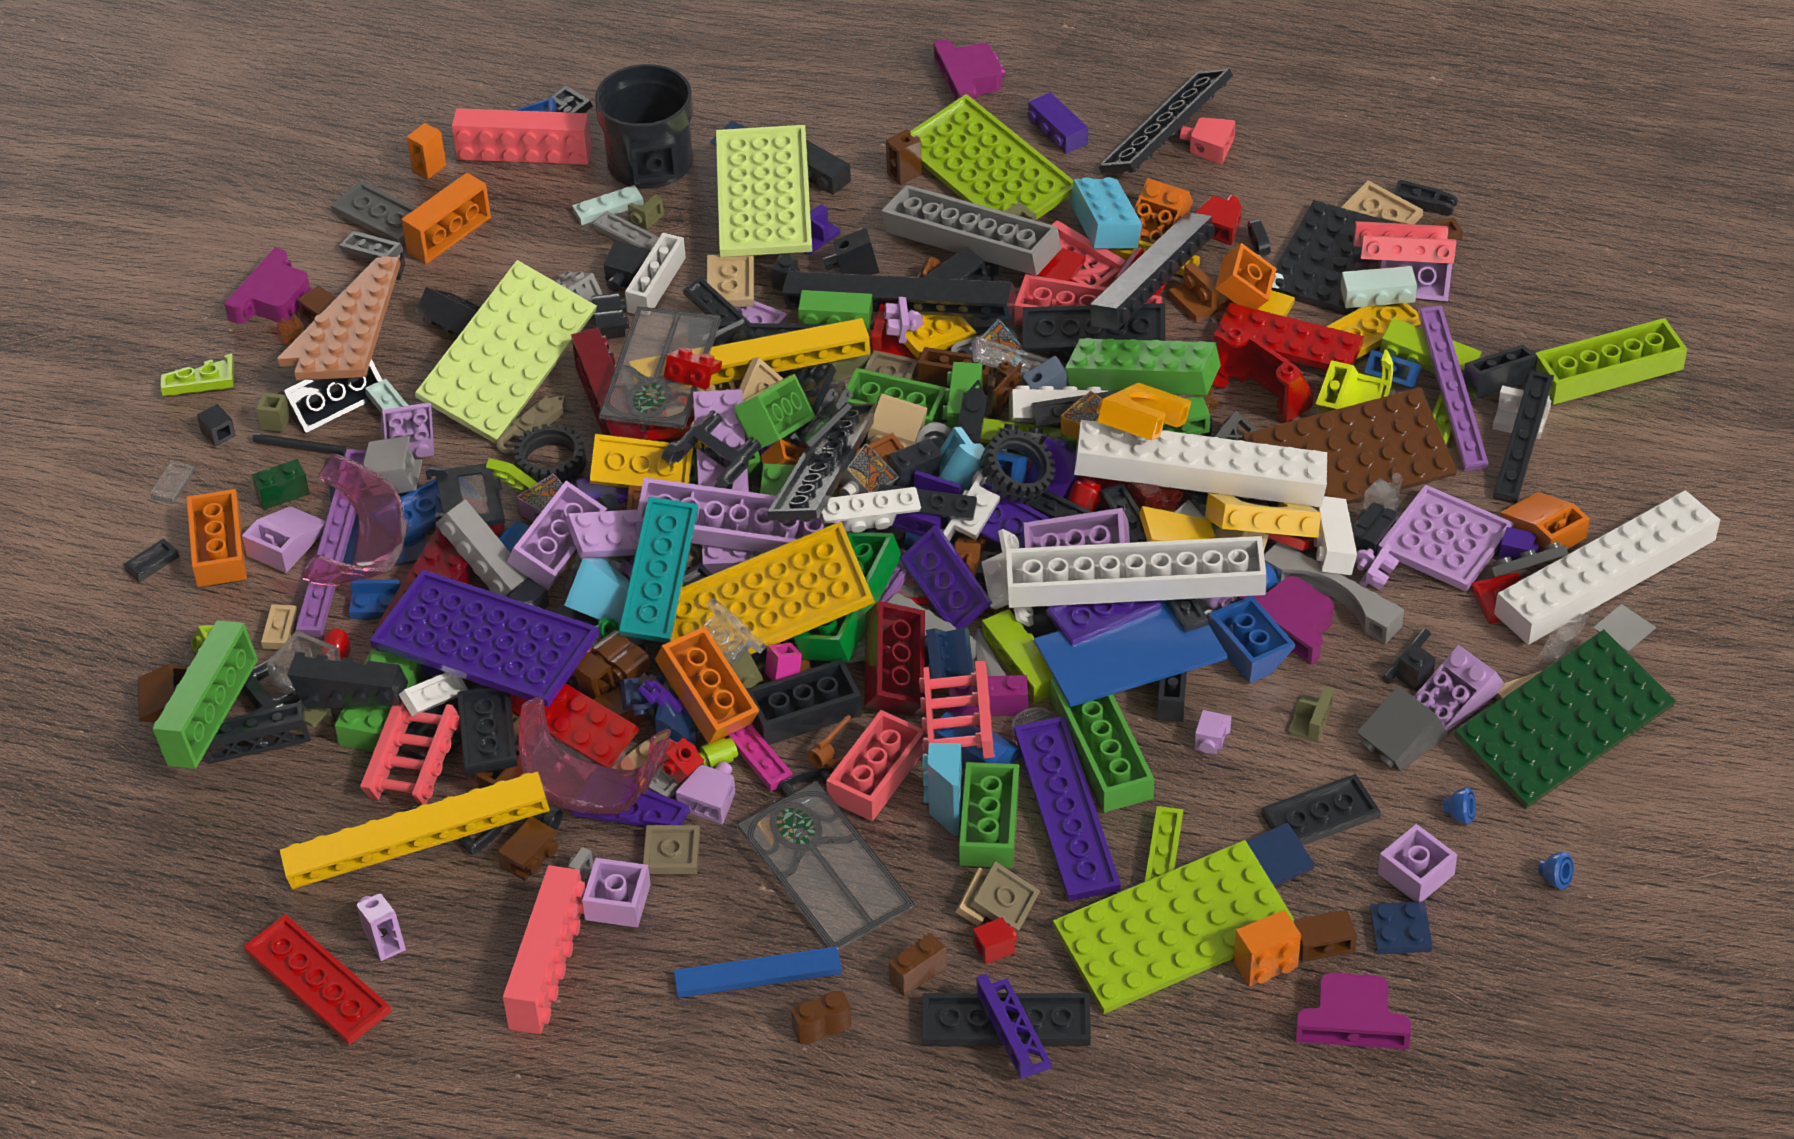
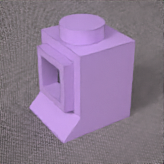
M1203 710L1195 733V750L1217 754L1218 749H1222L1225 735L1231 731V716Z

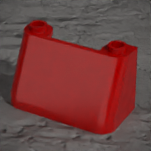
M1231 328L1219 335L1218 356L1221 366L1217 373L1227 380L1228 378H1238L1240 383L1251 378L1280 399L1277 400L1276 406L1279 409L1277 413L1278 421L1285 423L1290 419L1294 420L1313 406L1314 393L1297 366L1242 329Z

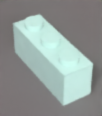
M1412 266L1342 272L1341 292L1346 308L1412 303L1416 300L1417 283Z

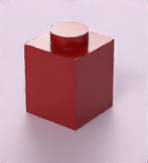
M1003 917L973 928V945L985 965L1015 953L1017 934L1013 926H1008Z

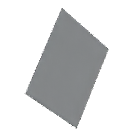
M1621 604L1593 628L1599 632L1604 629L1624 649L1629 651L1657 627Z

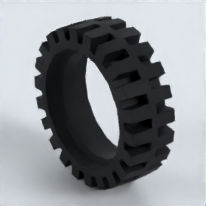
M542 424V429L535 426L532 428L533 432L525 431L524 436L521 435L518 438V442H515L513 449L515 466L537 483L552 474L556 475L562 484L565 481L570 483L572 479L577 480L579 478V474L583 473L586 466V452L583 439L578 432L575 433L574 429L569 428L567 430L565 425L561 424L558 428L557 424H551V427L548 428L547 424ZM558 445L566 447L573 452L569 460L555 467H538L527 461L529 454L544 446Z
M1013 429L1007 430L1006 433L1005 431L1000 432L989 442L981 455L980 469H983L981 474L982 477H987L985 480L987 485L993 484L991 490L994 493L998 490L1001 492L999 496L1003 499L1008 495V501L1014 502L1017 498L1018 503H1023L1025 500L1028 503L1033 499L1039 498L1052 482L1056 469L1053 468L1055 461L1051 459V451L1045 452L1047 449L1046 444H1038L1040 441L1038 437L1031 439V433L1026 432L1023 435L1022 430H1016L1014 433ZM1001 449H1013L1029 457L1036 466L1039 475L1037 482L1024 484L1007 476L999 466L997 460L998 451Z

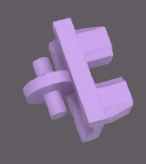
M899 297L898 304H885L884 319H887L886 335H897L899 343H906V331L908 329L916 331L923 324V316L914 310L908 312L906 297Z
M1385 543L1376 557L1373 555L1374 551L1372 549L1359 550L1357 552L1355 560L1357 568L1361 571L1367 569L1359 585L1365 588L1367 584H1370L1378 590L1382 589L1389 576L1378 570V568L1391 574L1399 562L1398 559L1389 554L1392 546Z

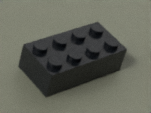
M843 659L746 689L759 709L753 722L758 733L768 745L839 723L847 715H850L851 718L862 715L861 694Z

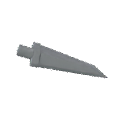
M978 628L974 636V640H976L977 661L986 660L987 676H1006Z

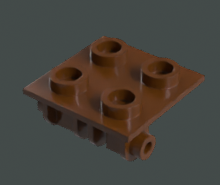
M1006 360L999 363L988 419H993L996 415L1000 416L1004 411L1006 404L1009 402V393L1018 386L1022 378L1020 373L1022 362L1016 367Z

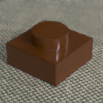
M1454 217L1433 222L1432 225L1448 227L1447 239H1462L1463 231Z

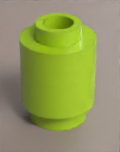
M723 737L700 747L699 754L705 760L701 765L714 769L719 762L731 763L734 760L733 758L738 757L736 745L730 737L727 739Z

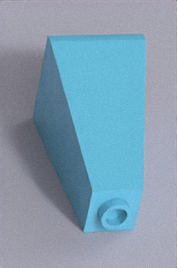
M583 558L565 606L599 620L604 617L614 619L620 627L630 581L603 558Z

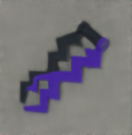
M645 673L641 675L637 683L640 686L638 690L651 704L657 701L662 707L667 701L678 714L684 709L690 716L680 698H674L677 694L667 679L661 685L652 674L649 676Z

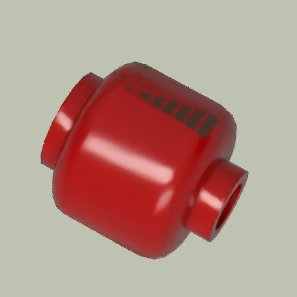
M1083 477L1082 480L1078 479L1072 486L1068 500L1092 512H1096L1102 500L1100 496L1101 484L1087 477Z

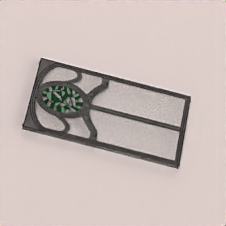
M637 306L601 407L599 419L685 429L694 403L693 392H697L698 387L664 378L666 358L668 354L678 350V348L693 350L692 353L698 355L710 354L721 322V316Z
M818 780L736 824L738 830L829 948L838 947L839 950L915 907L914 902Z

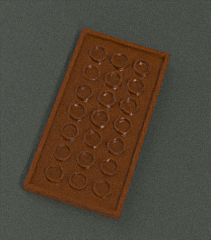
M1421 387L1248 432L1241 437V440L1245 442L1327 452V486L1324 496L1346 499L1347 504L1455 476L1457 473L1455 464ZM1267 500L1269 507H1278L1279 502Z

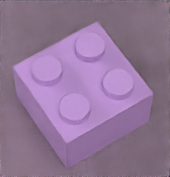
M1415 824L1380 853L1378 874L1414 902H1421L1455 875L1458 854Z
M595 858L582 899L585 920L638 927L651 885L648 865Z

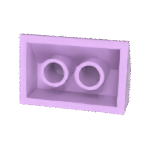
M1382 260L1381 269L1412 266L1417 283L1416 298L1448 302L1452 263Z

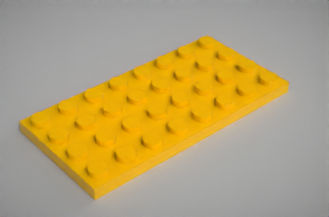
M842 522L835 523L682 587L671 641L705 626L723 655L743 645H746L751 655L768 648V645H775L874 604L875 601Z

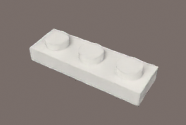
M446 672L405 689L399 696L413 717L457 698V692L468 690L461 677Z

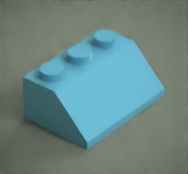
M929 743L928 754L923 753V786H926L924 787V803H929V814L954 836H960L962 806L961 744Z

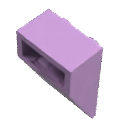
M430 402L382 410L380 423L381 440L410 436L408 448L413 457L421 458L434 455Z
M291 506L257 519L242 535L246 555L287 573L323 534L326 521Z
M1458 644L1415 694L1414 698L1439 717L1446 732H1448L1487 705L1505 683L1496 671Z

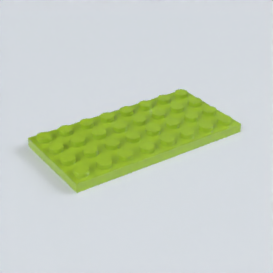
M967 94L910 131L911 136L917 135L922 142V166L964 201L999 211H1005L1020 202L1036 214L1037 220L1071 197L1073 179Z
M1243 840L1055 919L1052 926L1100 1010L1105 1014L1233 959L1236 929L1283 910L1287 912L1293 923L1295 919L1246 840Z

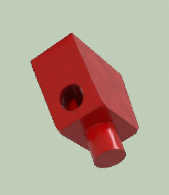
M1229 195L1226 199L1213 196L1195 213L1212 216L1215 233L1211 239L1232 245L1241 224L1242 206L1234 195Z

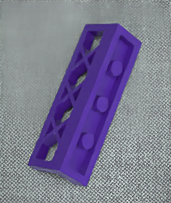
M987 974L976 977L977 995L1019 1078L1023 1079L1051 1069L1052 1063L1008 978L991 983ZM1005 989L1008 995L1005 1002L999 999L997 991ZM1006 1010L1018 1014L1019 1017L1016 1023L1011 1022ZM1017 1031L1029 1035L1030 1039L1027 1045L1022 1043ZM1028 1053L1039 1056L1042 1062L1031 1065Z

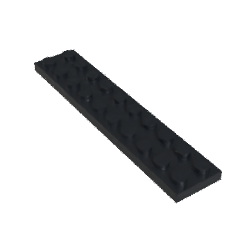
M878 403L850 404L852 408L816 443L811 447H806L767 511L769 521L778 520V522L785 523L791 520H802L804 522H811L819 518L873 425L874 413ZM823 419V421H822V423L820 424L819 428H820L828 419Z

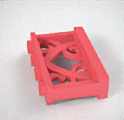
M1058 220L1052 224L1058 227L1061 248L1086 255V261L1083 264L1084 270H1079L1077 275L1072 278V282L1090 285V279L1093 278L1096 281L1093 284L1094 286L1108 288L1116 280V275L1127 261L1105 248H1093L1087 237Z

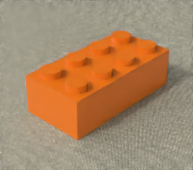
M466 173L403 217L401 221L407 253L422 263L428 264L489 220L491 213L486 183Z
M236 489L187 496L192 568L197 587L246 580L247 571L242 539V518Z
M705 626L662 645L655 661L708 744L752 724L759 709Z

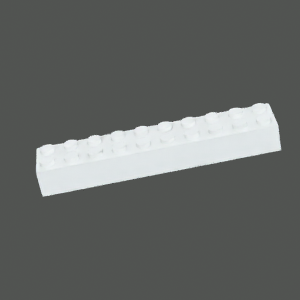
M1081 420L1074 475L1322 507L1327 486V452L1162 431L1160 437L1151 441L1096 421Z
M1685 490L1499 592L1494 614L1529 645L1716 540L1720 519Z
M1262 536L1006 549L1009 608L1266 595V568Z

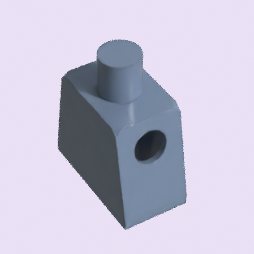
M1056 356L1025 373L1023 376L1024 385L1029 386L1030 389L1039 390V387L1052 386L1054 390H1063V387L1069 386L1066 370Z

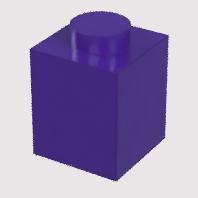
M1507 527L1501 543L1499 560L1510 557L1511 561L1521 558L1520 553L1535 549L1537 554L1539 545L1535 544L1536 533Z

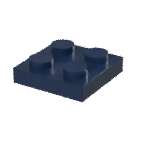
M1425 901L1370 904V916L1377 955L1432 952L1433 945Z

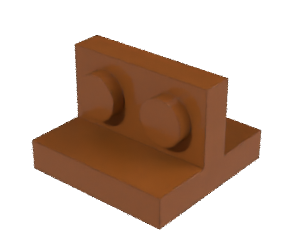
M1193 262L1186 264L1184 267V283L1169 289V297L1195 322H1199L1227 308L1230 303L1234 304L1232 300L1215 289L1217 281L1207 272H1202Z

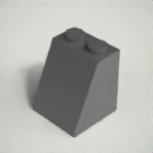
M1400 686L1392 692L1357 731L1362 739L1360 744L1370 753L1376 751L1381 755L1379 759L1387 767L1391 768L1394 766L1399 771L1405 769L1448 736L1439 717Z

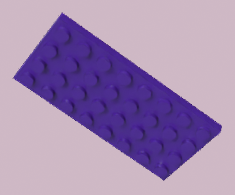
M422 570L371 637L370 644L373 648L549 707L600 633L599 628Z

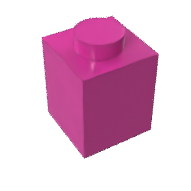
M792 643L768 645L765 674L774 681L799 673L802 654Z

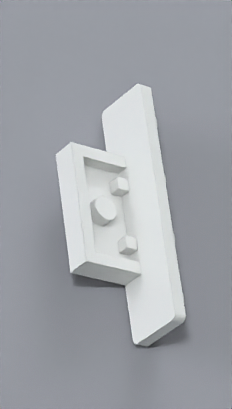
M978 470L975 473L971 489L969 491L965 490L962 494L977 497L974 520L948 518V526L945 530H941L949 542L956 530L976 540L1000 501V496L982 488L987 477H982V471Z
M911 487L832 497L828 500L821 514L824 523L842 521L845 531L862 532L869 528H888L892 526L896 514L918 512L921 506L916 488Z
M1004 529L998 531L1002 553L982 561L988 597L993 602L990 607L994 609H999L1009 604L1006 549L1019 548L1017 537ZM1014 607L1015 617L1018 622L1028 627L1033 625L1032 607Z

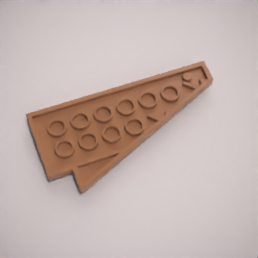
M383 256L376 258L278 357L279 365L296 366L294 372L296 380L366 377L401 265L399 257Z

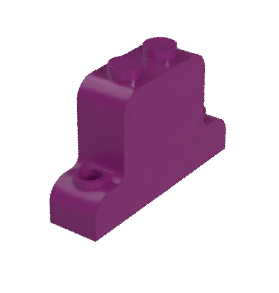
M946 39L933 41L934 60L955 101L965 94L974 100L977 98V95L995 92L1002 88V78L1006 77L1003 64L1000 65L997 52H993L989 44L977 43L955 47L951 41Z
M274 247L224 303L228 321L241 324L247 322L254 315L278 323L288 321L298 312L299 305L297 299L312 290L307 273L293 268L292 263L288 261L286 251Z
M1295 576L1285 578L1267 592L1266 595L1253 596L1295 643V648L1292 650L1293 653L1310 665L1320 658L1321 644L1323 643L1321 634L1332 625L1334 604L1328 596L1323 595L1308 582H1304ZM1236 596V602L1248 596Z
M1342 972L1325 974L1321 979L1319 1008L1303 1009L1297 1016L1296 1042L1409 1049L1411 1021L1405 1015L1393 1014L1388 1010V982L1381 976L1345 974Z

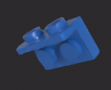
M391 579L351 580L350 619H381L401 587V581Z

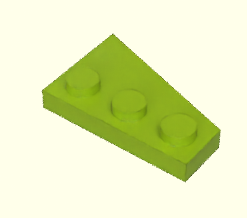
M232 353L225 355V360L214 363L213 360H208L204 362L202 367L196 369L186 367L161 375L162 396H176L191 392L200 393L215 389L224 390L233 387L234 359Z

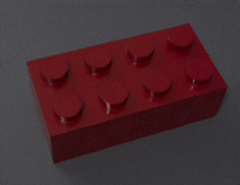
M878 601L866 612L864 706L911 716L921 708L920 697L925 696V693L920 692L919 678L924 677L923 668L925 667V610Z

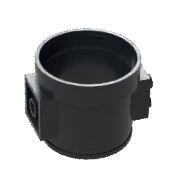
M656 64L632 65L608 75L596 90L595 104L597 120L604 133L607 167L610 174L617 181L627 186L635 185L636 188L641 189L664 187L681 179L687 174L693 163L690 120L693 115L691 86L688 80L678 71Z

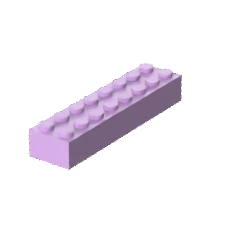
M742 389L693 392L695 424H699L711 410H715L714 416L719 413L723 421L711 434L732 449L738 451L745 443V429L736 418L734 406L743 402ZM696 448L698 485L714 487L718 482L716 479L726 468ZM747 469L733 482L732 490L749 492ZM702 545L703 565L712 575L749 560L753 556L752 551Z
M645 477L635 520L636 535L640 536L648 497L698 504L699 509L691 543L752 552L757 551L760 553H766L838 523H824L822 514H820L818 519L811 522H804L802 520H791L785 523L778 522V520L769 521L767 511L776 498L774 495Z

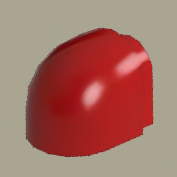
M339 628L331 629L324 636L321 649L322 655H328V660L342 661L343 657L348 658L351 646L347 633Z

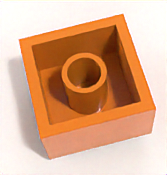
M1240 243L1223 257L1215 289L1237 305L1258 309L1269 301L1277 268Z
M1285 910L1236 929L1233 963L1249 987L1258 983H1265L1270 978L1282 973H1290L1298 967L1301 933Z

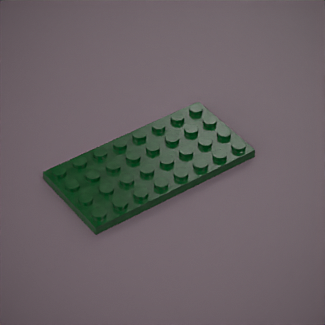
M1603 629L1455 730L1453 736L1526 810L1674 706L1676 700Z

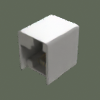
M410 436L368 443L362 476L374 497L416 491L423 460H415L409 450Z

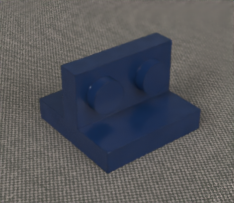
M933 628L926 630L925 667H929L930 679L967 676L974 672L969 629L960 628L943 631Z

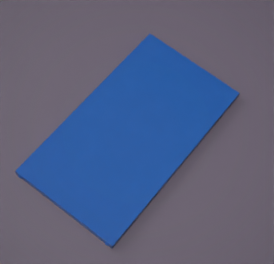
M1165 600L1159 601L1161 603L1160 610L1073 646L1061 631L1034 638V644L1070 707L1226 660L1227 653L1219 643L1209 624L1208 626L1185 633Z

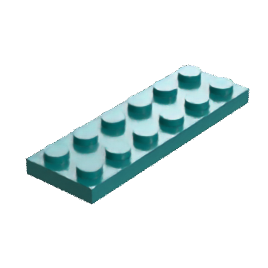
M648 497L620 624V636L665 643L671 642L699 509L698 504Z

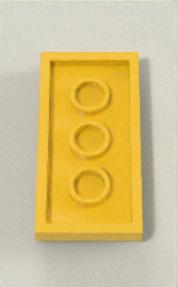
M1407 303L1361 307L1326 327L1364 336V344L1356 358L1358 359L1381 346L1382 338L1393 317L1414 326H1418L1421 323L1418 312Z
M595 434L590 484L629 488V485L642 486L644 477L689 484L693 448L679 463L676 462L669 466L661 460V456L670 443Z

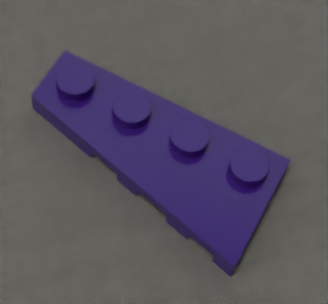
M597 770L571 811L572 815L576 817L646 827L647 825H682L690 813V808L687 804Z

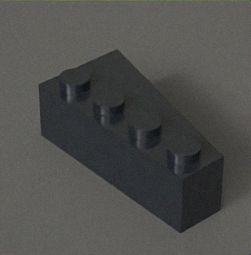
M295 652L287 673L305 709L400 705L402 699L399 694L406 689L408 684L400 664L368 660L365 664H360L354 661L353 658L343 657L342 661L328 660V655L317 654L316 658L305 657L304 652Z

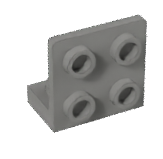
M566 271L559 275L560 279L555 281L591 303V296L603 295L593 273Z

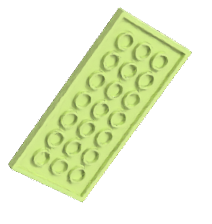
M805 125L716 130L720 257L812 252Z
M517 260L418 388L415 397L424 403L430 402L431 407L491 442L496 443V440L510 427L571 345V334L578 333L583 329L595 313L597 306Z

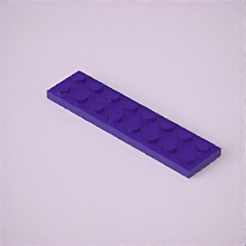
M1065 716L1014 726L1015 738L1067 900L1073 901L1120 891L1121 884Z

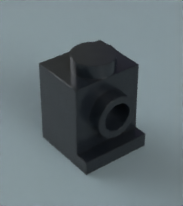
M784 254L778 256L771 267L772 289L782 291L788 271H800L797 258Z

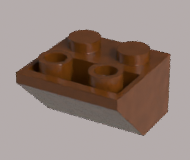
M167 664L138 677L139 722L155 723L159 719L166 703L169 702L176 686L181 682L190 665Z

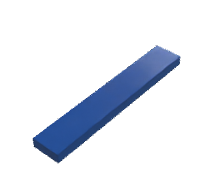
M830 947L674 970L677 996L680 998L842 974L838 947Z

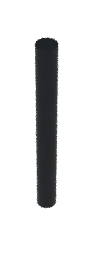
M258 433L253 435V443L342 456L346 454L347 450L346 446Z

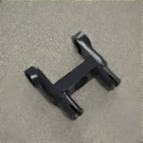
M711 410L699 424L692 425L677 443H670L665 448L661 460L669 466L676 462L679 463L695 447L726 468L716 479L718 482L714 487L732 490L733 482L747 469L749 460L762 446L757 439L752 442L754 437H749L737 451L713 436L711 432L723 421V418L719 413L714 416L716 411Z
M271 658L253 668L241 689L257 709L252 713L298 703L301 700L295 689L277 699L272 698L259 681L277 673V668Z

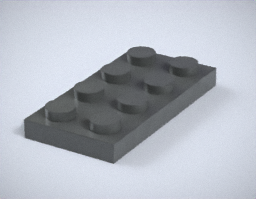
M363 181L358 182L331 205L333 213L387 240L400 244L405 242L401 219L416 209Z

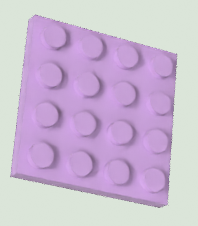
M1425 484L1379 543L1377 552L1379 553L1384 544L1387 543L1392 546L1389 554L1398 559L1399 562L1467 592L1471 583L1476 580L1500 548L1506 528H1513L1514 523Z

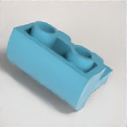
M954 427L941 447L940 452L943 454L939 471V478L961 484V495L965 490L969 491L971 489L975 473L978 470L982 471L980 469L982 460L980 459L985 450L982 444H973L962 427Z

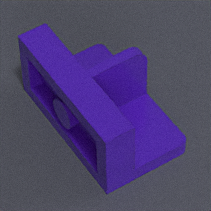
M822 204L810 211L812 252H804L808 255H811L840 234V228L828 221V208Z

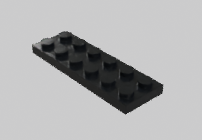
M1165 303L1144 304L1118 330L1091 326L1090 305L1023 307V353L1073 352L1079 339L1085 338L1166 341Z
M923 993L922 1046H1003L977 993ZM997 993L999 999L1005 1002L1008 996L1007 993ZM1015 993L1042 1046H1091L1090 993ZM1006 1010L1011 1022L1016 1023L1019 1017L1018 1014ZM1017 1031L1022 1043L1027 1045L1030 1039L1029 1035Z

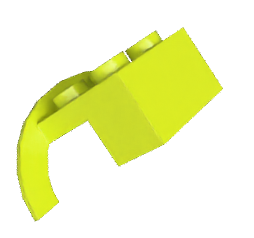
M1384 351L1381 359L1382 379L1360 374L1353 365L1331 360L1316 401L1320 412L1325 413L1389 396L1393 378V361L1388 351Z

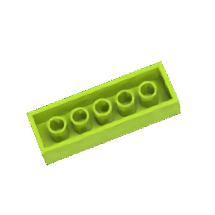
M1663 318L1536 352L1535 354L1538 356L1536 371L1554 375L1549 396L1550 400H1552L1551 402L1555 405L1683 370L1687 348L1668 321Z

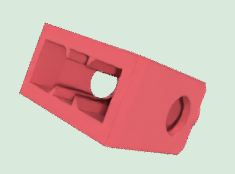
M1201 117L1198 119L1195 128L1182 127L1180 139L1190 141L1191 154L1223 164L1235 137V121Z

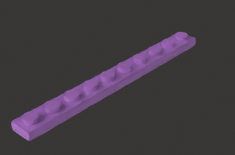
M346 450L296 626L297 636L322 637L365 484L362 469L367 450Z

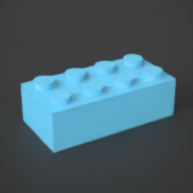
M1088 177L1074 179L1070 205L1093 248H1138L1142 223L1118 180L1110 177L1104 179Z

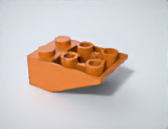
M1147 178L1134 208L1142 223L1139 240L1154 244L1184 214L1189 212L1193 204L1190 192Z
M1540 492L1510 506L1499 514L1502 518L1513 522V528L1536 533L1535 544L1539 545V552L1546 551L1545 546L1555 542H1559L1560 546L1566 545L1567 549L1582 542L1587 538L1590 518L1574 503Z

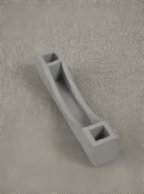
M1277 542L1264 555L1265 562L1273 567L1277 578L1281 579V581L1289 576H1295L1304 582H1308L1317 591L1335 598L1356 616L1365 634L1383 644H1386L1403 626L1404 609L1338 573L1322 572L1319 562L1300 553L1293 547Z

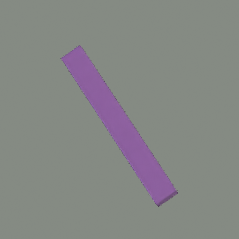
M1441 305L1419 308L1418 316L1463 471L1487 469L1489 463L1443 307Z

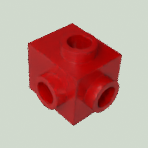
M684 737L677 744L672 740L661 750L664 755L658 760L662 770L668 776H671L678 785L705 761L698 753L696 747Z

